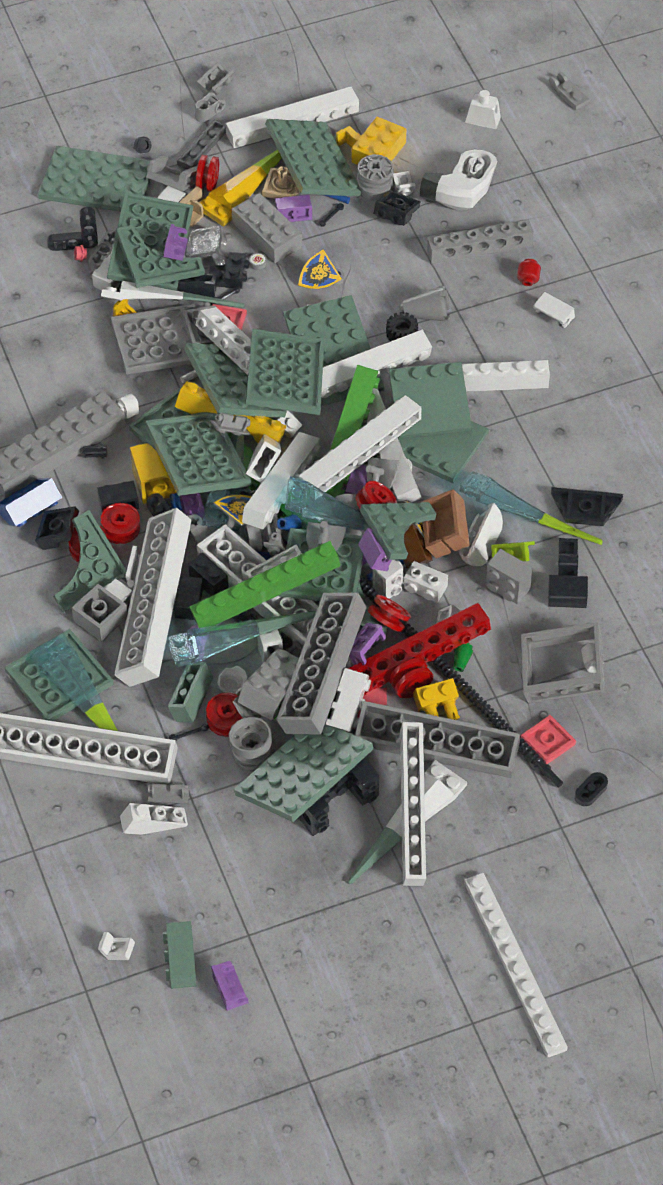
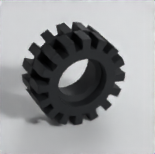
M400 312V315L394 313V317L391 315L387 319L386 336L390 342L418 331L417 319L412 314L409 316L407 312L405 315H403V312ZM406 327L408 330L399 331L396 328Z

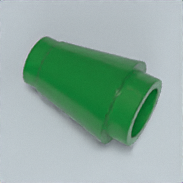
M462 644L454 649L453 668L455 671H464L473 654V646L471 644Z

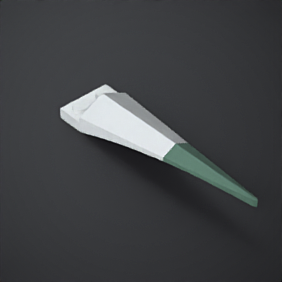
M122 281L120 292H117V288L106 287V290L102 289L101 293L102 298L118 301L123 299H177L210 302L244 308L245 304L153 286L136 288L135 283Z
M436 760L424 772L425 822L454 801L467 786V781ZM401 805L349 879V884L357 880L373 864L402 841Z

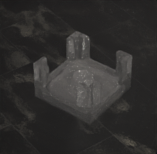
M221 225L188 232L185 258L212 256L216 265L225 264L221 243L227 245V238Z

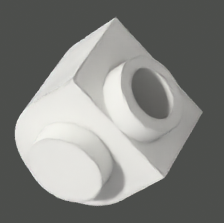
M128 394L116 400V404L125 413V419L139 414L138 401L133 394Z

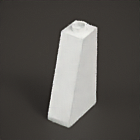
M263 434L253 452L246 474L262 483L281 452L280 443Z

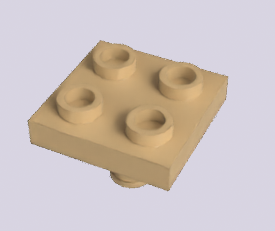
M283 166L278 169L271 167L262 196L273 199L298 196L299 190L288 168L285 167L283 170Z

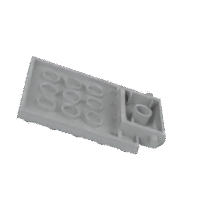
M206 302L201 308H196L195 304L110 317L126 375L190 365L191 362L184 350L186 343L215 344L195 324L200 310L215 308L216 306H210V303Z

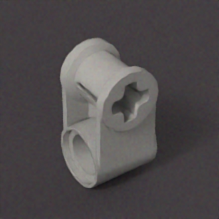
M209 92L195 104L196 120L199 122L209 121L216 114L223 111L226 101L216 97L213 92Z
M192 514L188 516L191 519L188 537L197 550V545L213 533L199 515Z

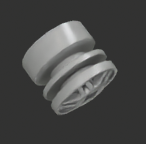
M373 154L362 158L358 163L357 182L359 189L362 191L361 196L363 198L377 201L389 190H393L394 166L387 157Z
M274 514L272 522L268 523L264 529L248 524L242 525L245 542L256 552H262L263 543H269L272 533L277 532L282 537V529L277 527V514Z
M256 717L243 718L231 727L229 740L233 759L242 769L256 770L274 754L271 730L262 719Z

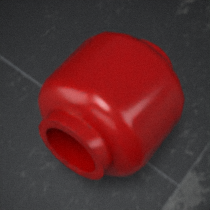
M525 259L518 266L517 279L524 286L536 284L540 279L541 266L534 259Z

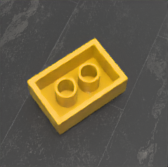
M377 116L352 147L351 163L358 165L362 158L373 154L385 156L392 161L406 143V128Z

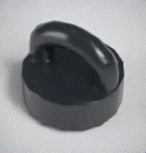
M145 136L138 137L134 142L133 149L140 154L148 153L152 147L150 139Z

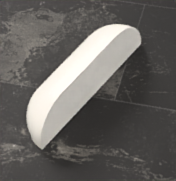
M495 503L489 504V509L481 515L479 513L476 515L468 531L470 546L459 550L461 559L468 565L482 566L487 562L492 551L491 545L496 543L502 530V515Z

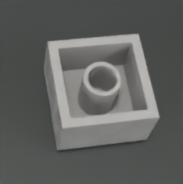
M500 549L487 564L486 587L492 592L502 595L506 600L518 604L530 590L532 567Z
M99 584L72 607L73 621L101 642L125 621L128 615L127 605Z

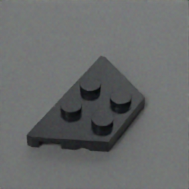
M551 487V495L565 523L604 526L623 501V494Z

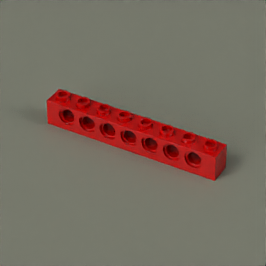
M476 603L367 658L365 665H362L360 662L348 669L369 675L368 680H371L368 692L388 683L392 671L403 662L413 658H421L426 663L433 661L442 654L451 652L454 648L486 634L491 630L490 619L480 604Z

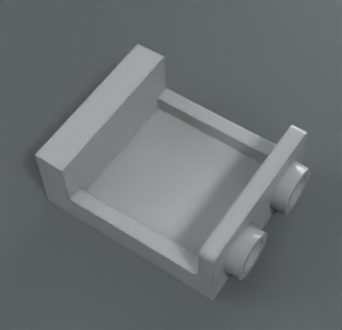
M166 155L150 161L147 165V178L180 191L196 186V166L183 172L167 166L168 156Z

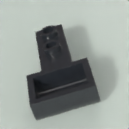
M559 538L558 575H549L548 607L587 608L588 576H578V539Z

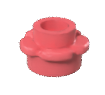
M83 245L75 246L74 259L82 262L87 257V249Z

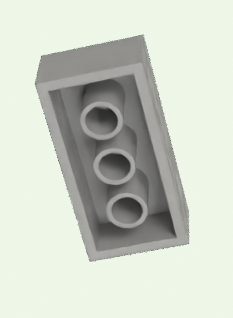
M260 193L232 208V223L272 262L277 263L302 248V233Z
M278 648L243 684L238 703L273 720L281 709L299 658Z

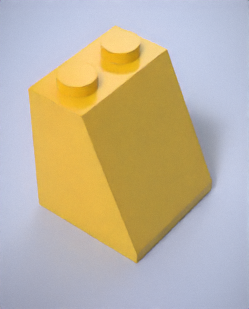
M149 443L130 447L132 471L143 504H146L148 497L154 493L162 495L165 499L170 498V494L177 493L157 451Z

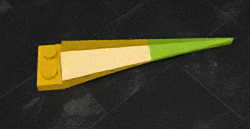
M279 150L274 151L211 191L205 199L199 202L203 206V214L223 227L232 220V208L248 200L267 177L270 168H274L282 159Z

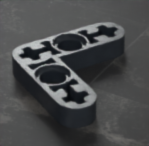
M91 207L82 208L79 212L81 232L51 234L47 238L48 248L52 251L74 250L75 246L83 245L84 248L96 247L98 245L95 210ZM86 226L93 227L92 229H85Z

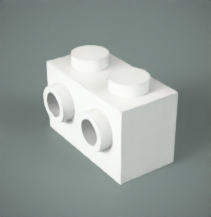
M398 560L391 561L388 571L373 569V588L379 592V595L389 599L402 591L403 566Z
M415 561L404 576L403 589L437 603L448 586L447 574Z

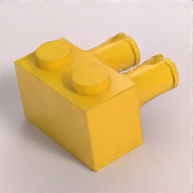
M453 678L416 688L412 693L418 712L425 711L428 715L439 717L436 707L444 706L448 719H460L455 705L459 695Z

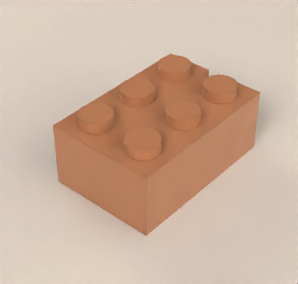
M454 489L422 501L429 502L437 514L435 520L423 522L425 548L436 559L450 554L452 549L457 551L470 546L464 500Z

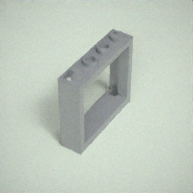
M598 622L521 634L523 690L528 703L605 692L602 633ZM590 639L595 640L597 675L533 685L532 648Z

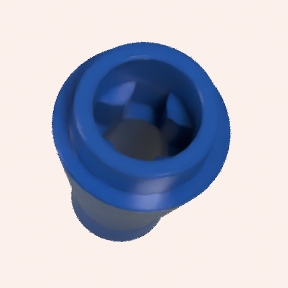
M294 514L280 518L277 521V527L287 532H290V528L300 529L302 526L300 518Z

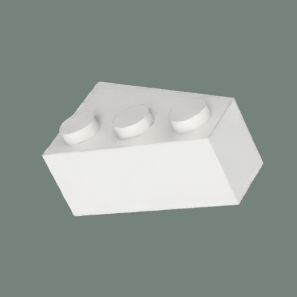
M344 669L335 702L331 706L330 719H327L326 725L351 733L353 729H357L359 718H357L358 712L362 709L363 701H365L363 699L364 692H368L371 680H368L369 675Z

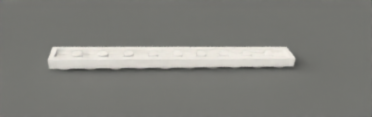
M484 873L465 879L464 884L547 1058L567 1051L568 1047Z

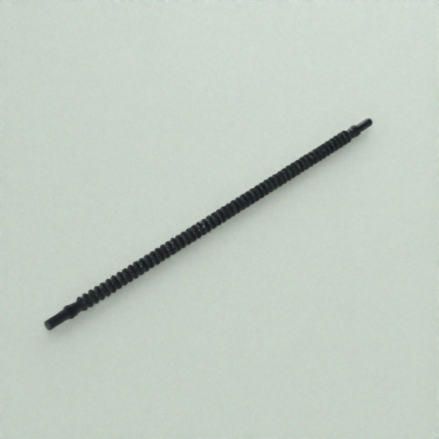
M360 574L359 584L362 592L366 594V597H369L370 601H373V604L380 607L374 600L379 595V592L375 591V588H372V585L368 584V581L361 577ZM399 619L405 626L401 632L405 633L406 637L409 638L418 633L414 631V627H411L410 623ZM442 656L430 661L433 662L434 666H437V669H441V673H444L445 677L454 679L456 688H459V691L466 695V698L470 699L471 703L474 702L473 705L477 706V709L481 710V713L485 714V717L490 722L492 721V725H496V729L517 733L513 731L512 727H509V723H505L506 721L502 719V716H498V712H494V708H491L487 701H483V697H479L480 694L476 693L472 686H468L469 683L465 682V679L461 678V675L454 671V668L450 667V664L443 660ZM521 738L518 751L522 752V755L526 756L527 760L530 759V763H534L533 766L538 767L543 776L546 775L558 788L561 787L563 781L551 770V766L544 763L543 758H539L540 755L535 754L536 751L532 750V747L528 746V743L524 742V739Z

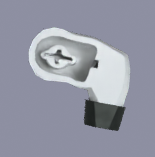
M469 150L461 154L452 174L444 175L442 173L425 172L420 185V197L425 198L427 202H439L455 210L473 208L489 189L497 165L496 157L484 150Z

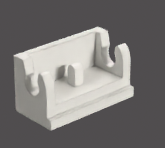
M546 292L542 294L534 305L535 312L547 314L559 321L564 328L575 318L572 306Z

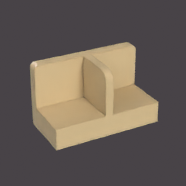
M197 186L179 202L194 205L190 227H193L205 216L203 214V206L199 203L203 200L202 189Z

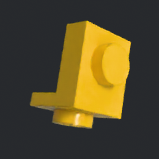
M348 126L336 133V142L338 146L347 143L352 148L361 135L351 126Z
M128 299L119 300L113 306V317L137 313L128 305Z

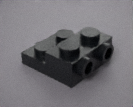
M389 190L375 202L373 214L378 218L388 219L394 224L404 226L411 220L412 214L420 208L421 201Z
M229 252L228 256L212 255L209 274H217V287H239L242 289L243 282H247V271L245 270L249 269L250 259L247 258L246 253Z
M73 506L44 511L35 542L42 550L58 548L60 542L71 540L75 527L72 520L78 516V508Z

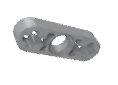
M109 230L105 233L90 257V267L93 271L98 269L103 260L111 254L116 230ZM105 248L110 250L106 253L101 252V250Z

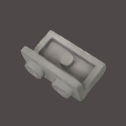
M217 62L197 80L195 85L206 95L209 92L218 95L223 89L222 86L224 84L227 86L233 80L232 75L234 71L231 70L228 73Z

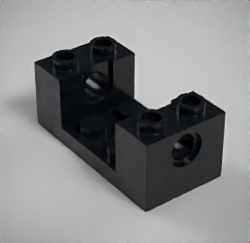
M365 757L298 817L312 836L327 830L329 827L328 803L336 796L346 793L348 789L362 806L372 803L379 796V774Z

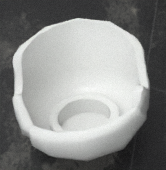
M240 666L226 667L218 676L217 684L222 693L229 692L240 695L242 686L248 680L245 670Z

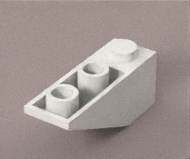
M129 803L120 815L123 833L143 835L186 827L188 825L185 809L181 807Z

